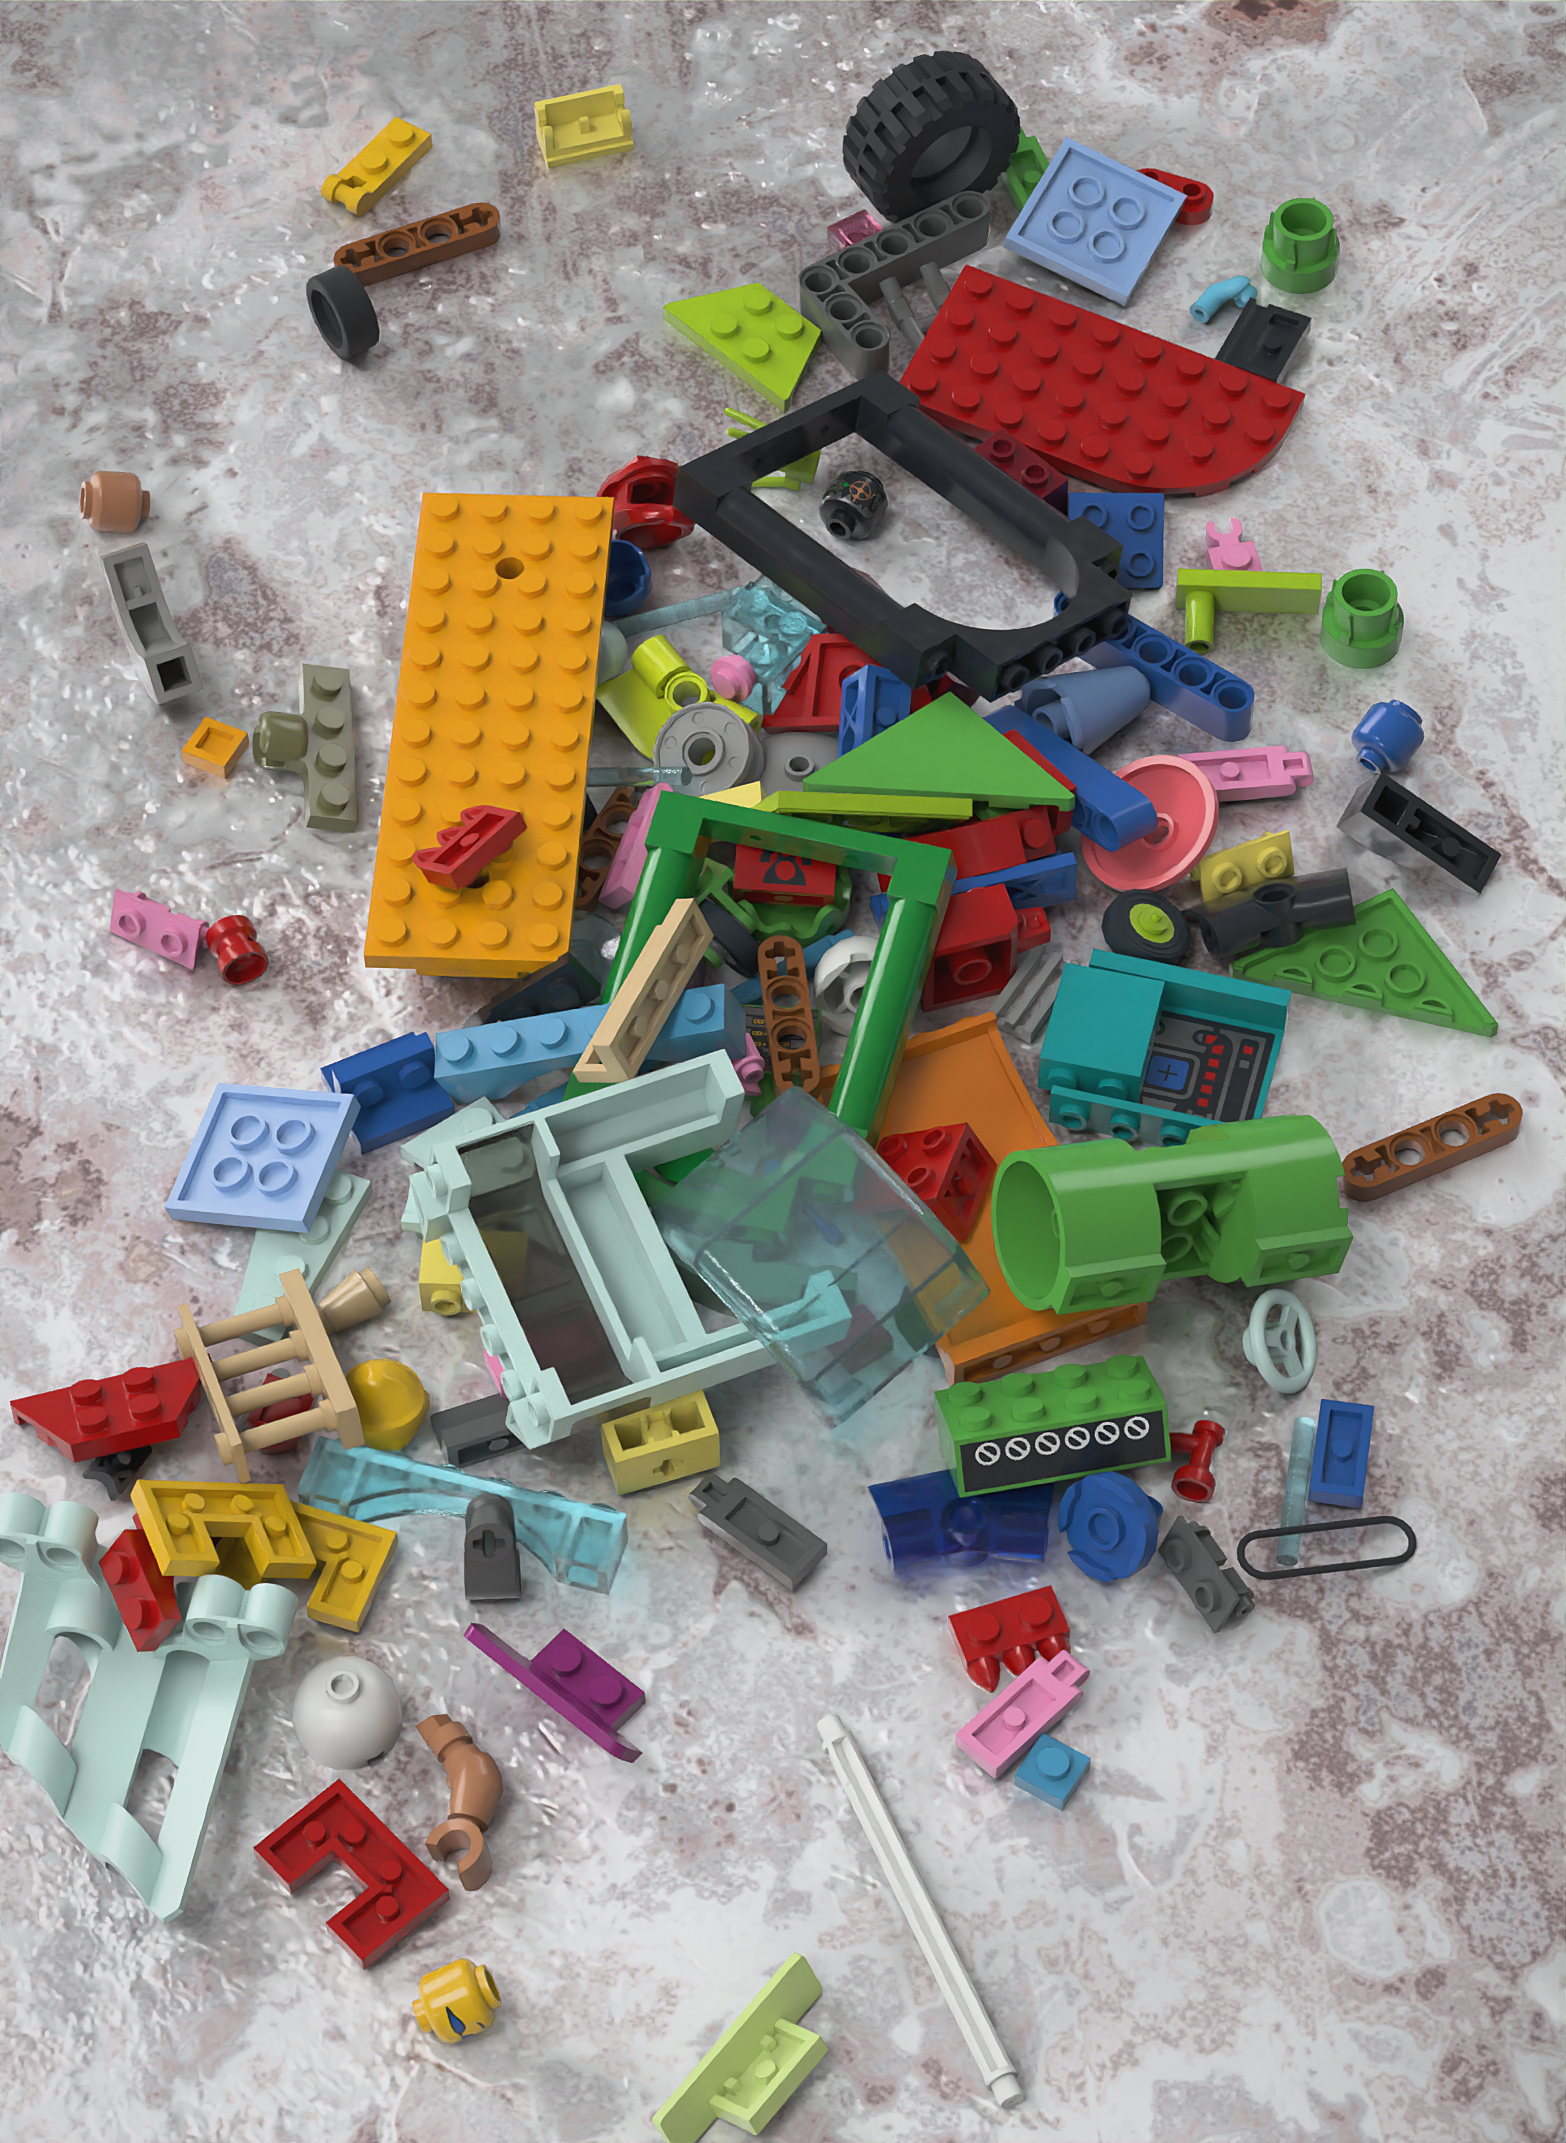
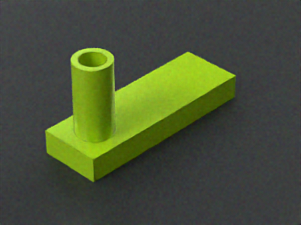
M1178 568L1175 609L1185 610V647L1199 655L1208 654L1213 650L1214 611L1318 615L1322 592V573Z

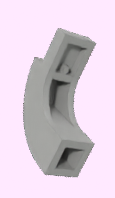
M143 542L100 556L99 560L112 597L110 602L119 629L138 675L152 700L159 705L204 690L190 643L181 637L169 612L148 544Z

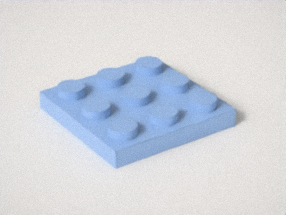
M1065 137L1005 237L1003 247L1125 306L1181 212L1187 195Z
M218 1083L165 1205V1209L171 1219L309 1233L361 1108L355 1095Z

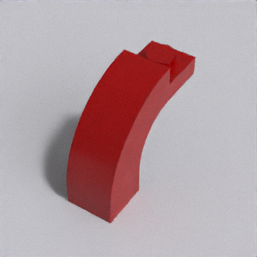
M1033 805L1029 809H1019L966 824L894 837L951 849L958 868L955 880L1027 863L1028 860L1056 853L1046 805ZM877 873L881 893L887 892L892 876Z

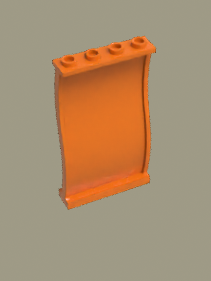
M993 1011L979 1016H967L953 1025L930 1033L921 1032L909 1038L874 1155L880 1141L884 1137L967 1122L997 1164L966 1241L949 1243L936 1224L930 1219L924 1208L866 1217L899 1271L933 1338L945 1367V1378L949 1386L960 1382L983 1383L1146 1324L1148 1302L1057 1315L1054 1309L1031 1310L1015 1297L1004 1278L994 1245L991 1221V1200L994 1180L1000 1164L1010 1153L1019 1150L1056 1146L1059 1143L1046 1125L1022 1082L997 1028V1017ZM841 1063L820 1067V1096L816 1103L807 1108L809 1112H813L817 1122L818 1120L824 1121Z

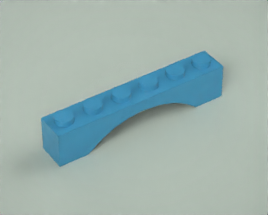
M724 983L683 990L645 1059L682 1063L721 1049H725L730 1060L745 1057L746 1012ZM612 1003L436 1033L434 1079L457 1105L474 1103L484 1096L488 1100L505 1098L516 1088L536 1077L577 1065Z

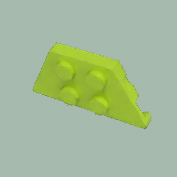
M759 282L679 300L663 306L665 321L783 413L790 409L792 395L798 383L802 384L808 372V363L815 358L822 343V333L818 327Z

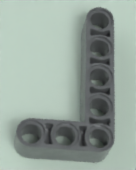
M960 192L801 270L798 276L799 314L821 330L822 343L853 377L861 380L881 369L886 373L889 371L890 332L867 306L884 297L879 283L888 278L896 277L900 288H903L922 279L920 267L930 262L936 261L939 269H942L984 248L989 242L990 201L980 192Z

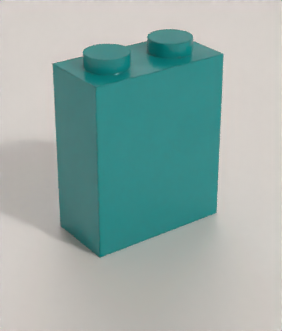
M1065 963L1039 1057L1038 1088L1051 1090L1052 1086L1056 1085L1139 1104L1162 1015L1165 981Z

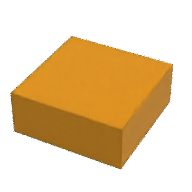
M205 716L181 750L183 763L226 779L250 745L248 733Z

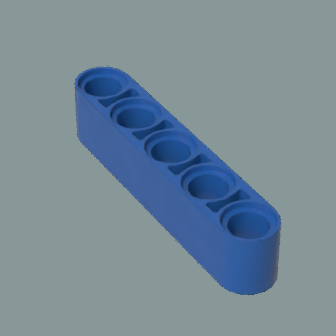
M1062 591L1054 599L1053 618L1069 606ZM1128 614L1129 621L1126 628L1118 637L1110 638L1100 643L1083 656H1076L1097 669L1120 666L1136 668L1147 678L1150 684V700L1217 739L1225 742L1240 741L1247 737L1252 730L1255 692L1250 684Z
M1005 705L982 717L1001 734L1015 729L1077 787L1071 826L1105 850L1116 852L1154 832L1157 828L1156 811L1150 800L1143 793L1017 707Z

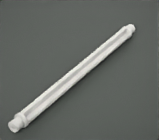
M839 1715L826 1716L817 1723V1728L823 1739L822 1748L825 1754L828 1755L960 2027L985 2079L984 2083L987 2089L994 2091L1001 2108L1012 2107L1024 2098V2094L1016 2080L1019 2074L1015 2066L1012 2065L867 1769L854 1742L853 1734L845 1729Z

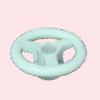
M1274 1288L1264 1292L1254 1304L1249 1326L1243 1334V1350L1247 1360L1258 1368L1264 1380L1271 1387L1282 1393L1298 1392L1308 1384L1316 1365L1317 1345L1312 1321L1302 1302L1291 1292L1285 1289ZM1275 1304L1282 1305L1280 1321L1266 1323L1271 1307ZM1295 1326L1298 1328L1301 1342L1300 1360L1295 1350ZM1284 1363L1289 1378L1279 1373L1274 1364Z

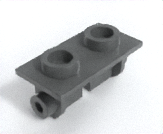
M1182 1515L1178 1516L1157 1551L1213 1632L1217 1633L1231 1613H1235L1238 1618H1242L1253 1611L1255 1608V1604L1252 1601L1254 1593L1246 1586L1234 1567L1223 1570L1219 1569V1566L1224 1565L1227 1557L1211 1536L1208 1527L1200 1526L1197 1521L1187 1523Z

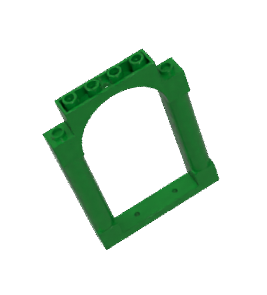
M661 790L644 842L648 852L599 1005L613 1002L655 927L662 925L675 900L693 898L711 839L892 876L886 894L889 901L888 910L824 1121L818 1120L814 1133L801 1154L784 1171L761 1184L763 1188L762 1196L754 1203L732 1194L701 1195L682 1191L660 1181L646 1169L633 1173L658 1229L675 1231L677 1226L696 1230L697 1235L714 1242L726 1240V1237L745 1241L746 1245H755V1250L762 1253H775L776 1249L792 1252L809 1195H812L816 1202L830 1207H841L843 1203L853 1205L859 1195L861 1185L867 1176L958 868L951 849ZM573 1066L562 1102L618 1083L579 1082L573 1073L575 1068Z

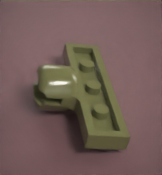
M302 664L298 674L300 715L274 711L260 714L258 719L260 725L255 727L253 733V760L255 765L261 769L283 772L294 771L301 775L304 785L305 824L307 828L354 833L358 823L350 672L349 669Z

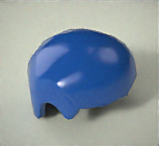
M612 540L604 616H625L645 604L653 589L652 571L645 554L639 547L628 540Z

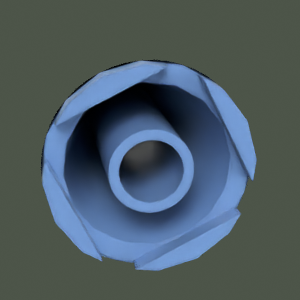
M1120 666L1040 676L1019 689L1023 690L1022 696L1014 701V706L1088 756L1148 707L1151 689L1147 678L1136 668Z

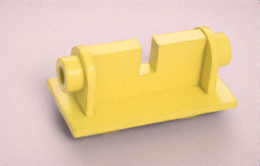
M1284 830L1272 834L1270 831L1262 834V837L1238 844L1234 848L1224 849L1203 856L1200 862L1189 872L1194 882L1200 880L1203 903L1259 882L1281 879L1295 874L1290 832Z

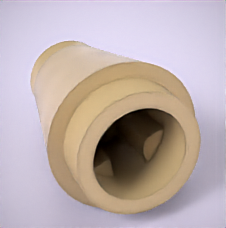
M367 1267L359 1273L354 1269L317 1304L316 1310L327 1336H330L334 1332L337 1333L382 1314L381 1308L390 1303L391 1299L370 1267Z

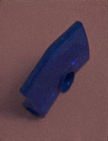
M949 1469L868 1486V1493L881 1518L884 1552L892 1572L940 1562L942 1556H945L954 1565L973 1567L981 1564L988 1557L989 1553L996 1554V1559L1045 1564L1049 1539L1050 1509L1056 1481L960 1498Z

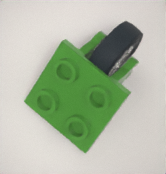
M705 858L693 898L714 937L701 959L716 970L725 963L740 975L751 978L758 972V948L760 945L751 936L758 928V925L721 889L734 875L731 869L709 858ZM707 896V897H708L710 900H712L713 902H711V901H709V900H707V899H704V898Z

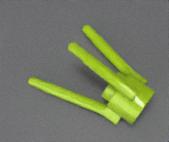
M731 407L724 409L726 416L751 429L757 430L767 425ZM733 427L727 429L728 436L736 439L749 434V432ZM822 449L777 470L785 472V477H763L753 482L752 487H784L799 491L801 482L812 485Z

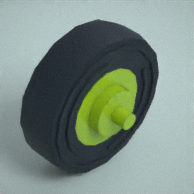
M1142 889L1124 891L1112 901L1103 915L1102 932L1106 943L1113 953L1175 966L1189 948L1191 933L1187 920L1175 905L1165 897L1152 891Z

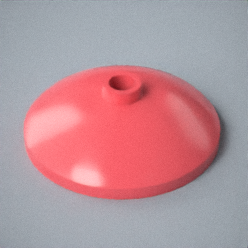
M1170 755L1150 756L1134 761L1114 774L1143 793L1150 800L1158 820L1155 831L1116 852L1105 850L1081 833L1082 853L1089 869L1105 885L1120 892L1131 889L1154 892L1176 883L1200 862L1209 849L1217 830L1219 802L1215 788L1206 774L1195 764L1180 757Z

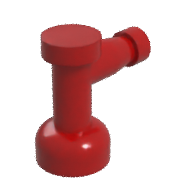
M1199 1420L1194 1424L1192 1434L1169 1432L1171 1451L1191 1455L1189 1463L1175 1471L1171 1489L1180 1498L1195 1503L1207 1502L1213 1497L1216 1481L1209 1468L1215 1448L1222 1445L1225 1436V1430L1220 1424L1210 1420Z

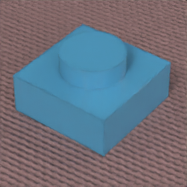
M1042 1732L1016 1772L1014 1785L1063 1811L1089 1771L1091 1758Z

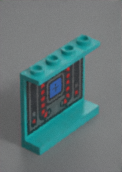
M1093 949L1089 962V967L1165 981L1163 1009L1139 1104L1053 1085L1050 1093L1049 1122L1062 1125L1070 1130H1087L1110 1135L1113 1138H1119L1126 1142L1137 1141L1163 1148L1185 1145L1190 1130L1198 1129L1202 1126L1262 1118L1288 1023L1291 990Z

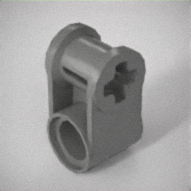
M488 1493L479 1495L468 1504L465 1514L466 1600L521 1598L519 1549H516L513 1507L506 1498L498 1494Z

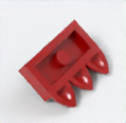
M479 805L462 810L460 818L465 826L450 827L437 832V841L442 847L427 848L413 854V862L417 868L422 870L428 883L459 890L474 882L479 875V871L495 857L507 852L513 846V841L528 828L520 812L490 805Z
M1051 1585L948 1616V1628L966 1673L977 1686L990 1693H994L999 1684V1662H1002L1012 1675L1018 1677L1036 1661L1035 1651L1048 1662L1063 1650L1071 1654L1070 1629Z

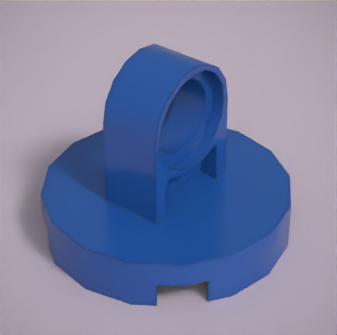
M1112 1471L1099 1472L1088 1475L1083 1480L1068 1487L1059 1505L1057 1523L1060 1533L1066 1531L1068 1541L1073 1550L1067 1552L1071 1561L1087 1576L1103 1582L1131 1577L1148 1566L1157 1549L1158 1526L1163 1513V1507L1155 1498L1145 1494L1129 1477Z

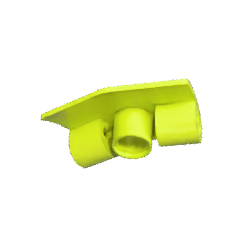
M656 635L649 638L634 651L631 657L632 669L597 686L596 699L634 748L653 762V748L659 730L672 714L684 708L679 705L688 697L700 698L697 703L708 701L727 706L755 729L757 735L762 725V716L732 699L723 698L717 692L709 689L704 679L692 671L664 635ZM715 749L705 754L702 765L711 762L715 755Z

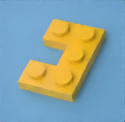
M137 1480L130 1494L162 1576L201 1577L208 1574L213 1575L220 1560L210 1537H244L261 1578L309 1579L317 1565L283 1484Z
M290 1500L317 1562L315 1569L322 1570L306 1606L308 1618L359 1633L398 1545L397 1532ZM223 1537L216 1552L220 1563L213 1575L233 1579L241 1584L245 1590L249 1591L257 1584L267 1583L268 1578L260 1577L244 1537Z

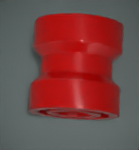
M227 916L215 922L207 930L205 936L206 943L211 954L218 958V970L222 979L227 984H247L259 978L267 970L269 965L268 956L264 947L259 942H256L257 932L252 921L247 916Z

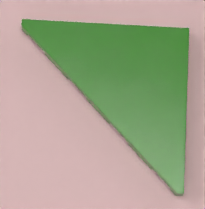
M952 692L946 693L803 779L804 792L972 799V801H989V807L1029 809V804L1057 805L1059 811H1071L1075 808L1074 794Z
M1394 888L1353 906L1356 925L1311 932V927L1303 929V938L1293 945L1280 948L1264 947L1229 963L1228 974L1234 979L1291 990L1292 993L1481 1036L1492 1037L1497 1035L1498 1023Z

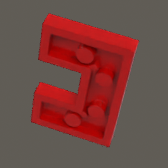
M340 1779L336 1780L253 1847L255 1858L291 1895L334 1860L364 1890V1892L326 1922L327 1933L363 1970L373 1964L450 1900L449 1889Z

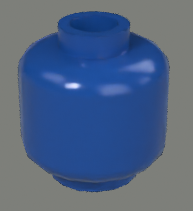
M1390 700L1389 703L1379 702L1373 704L1352 733L1351 741L1358 752L1356 756L1358 763L1374 774H1379L1382 770L1391 773L1402 771L1423 743L1424 732L1420 726L1422 724L1421 717L1411 707L1398 700Z

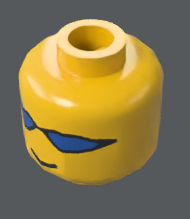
M460 1958L423 1975L419 1982L420 1998L412 2002L414 2014L423 2032L428 2033L434 2030L442 2041L449 2044L456 2043L491 2027L496 2018L495 2009L502 2006L501 1996L490 1970L485 1964L477 1967L474 1962L467 1958Z

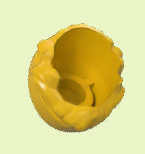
M384 1358L360 1363L350 1369L344 1377L357 1405L365 1441L364 1446L378 1451L400 1452L411 1442L412 1437L420 1429V1424L429 1411V1394L423 1388L417 1374L410 1367L399 1361Z

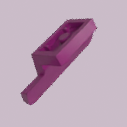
M471 1623L463 1635L467 1640L608 1753L632 1764L643 1754L642 1751L617 1731L646 1703L645 1692L566 1629H563L531 1661L527 1657L520 1655L483 1624Z

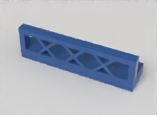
M867 664L842 681L837 759L909 716L911 687L891 673L890 669ZM869 832L893 838L901 836V833Z
M1061 849L1056 850V853L1028 860L1024 864L955 880L951 896L965 893L976 887H990L1004 883L1014 910L1033 907L1043 908L1075 900L1077 862L1073 852L1062 854ZM887 892L870 896V910L879 934L881 933L889 906Z

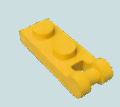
M395 117L337 175L330 174L325 179L321 188V197L334 204L342 202L346 205V209L359 217L363 216L432 148L431 134Z

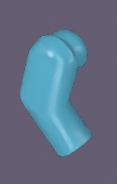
M1238 275L1210 285L1190 307V313L1198 322L1207 323L1223 304L1233 298L1237 306L1244 308L1250 297L1254 299L1257 297L1258 291L1249 283L1251 279Z

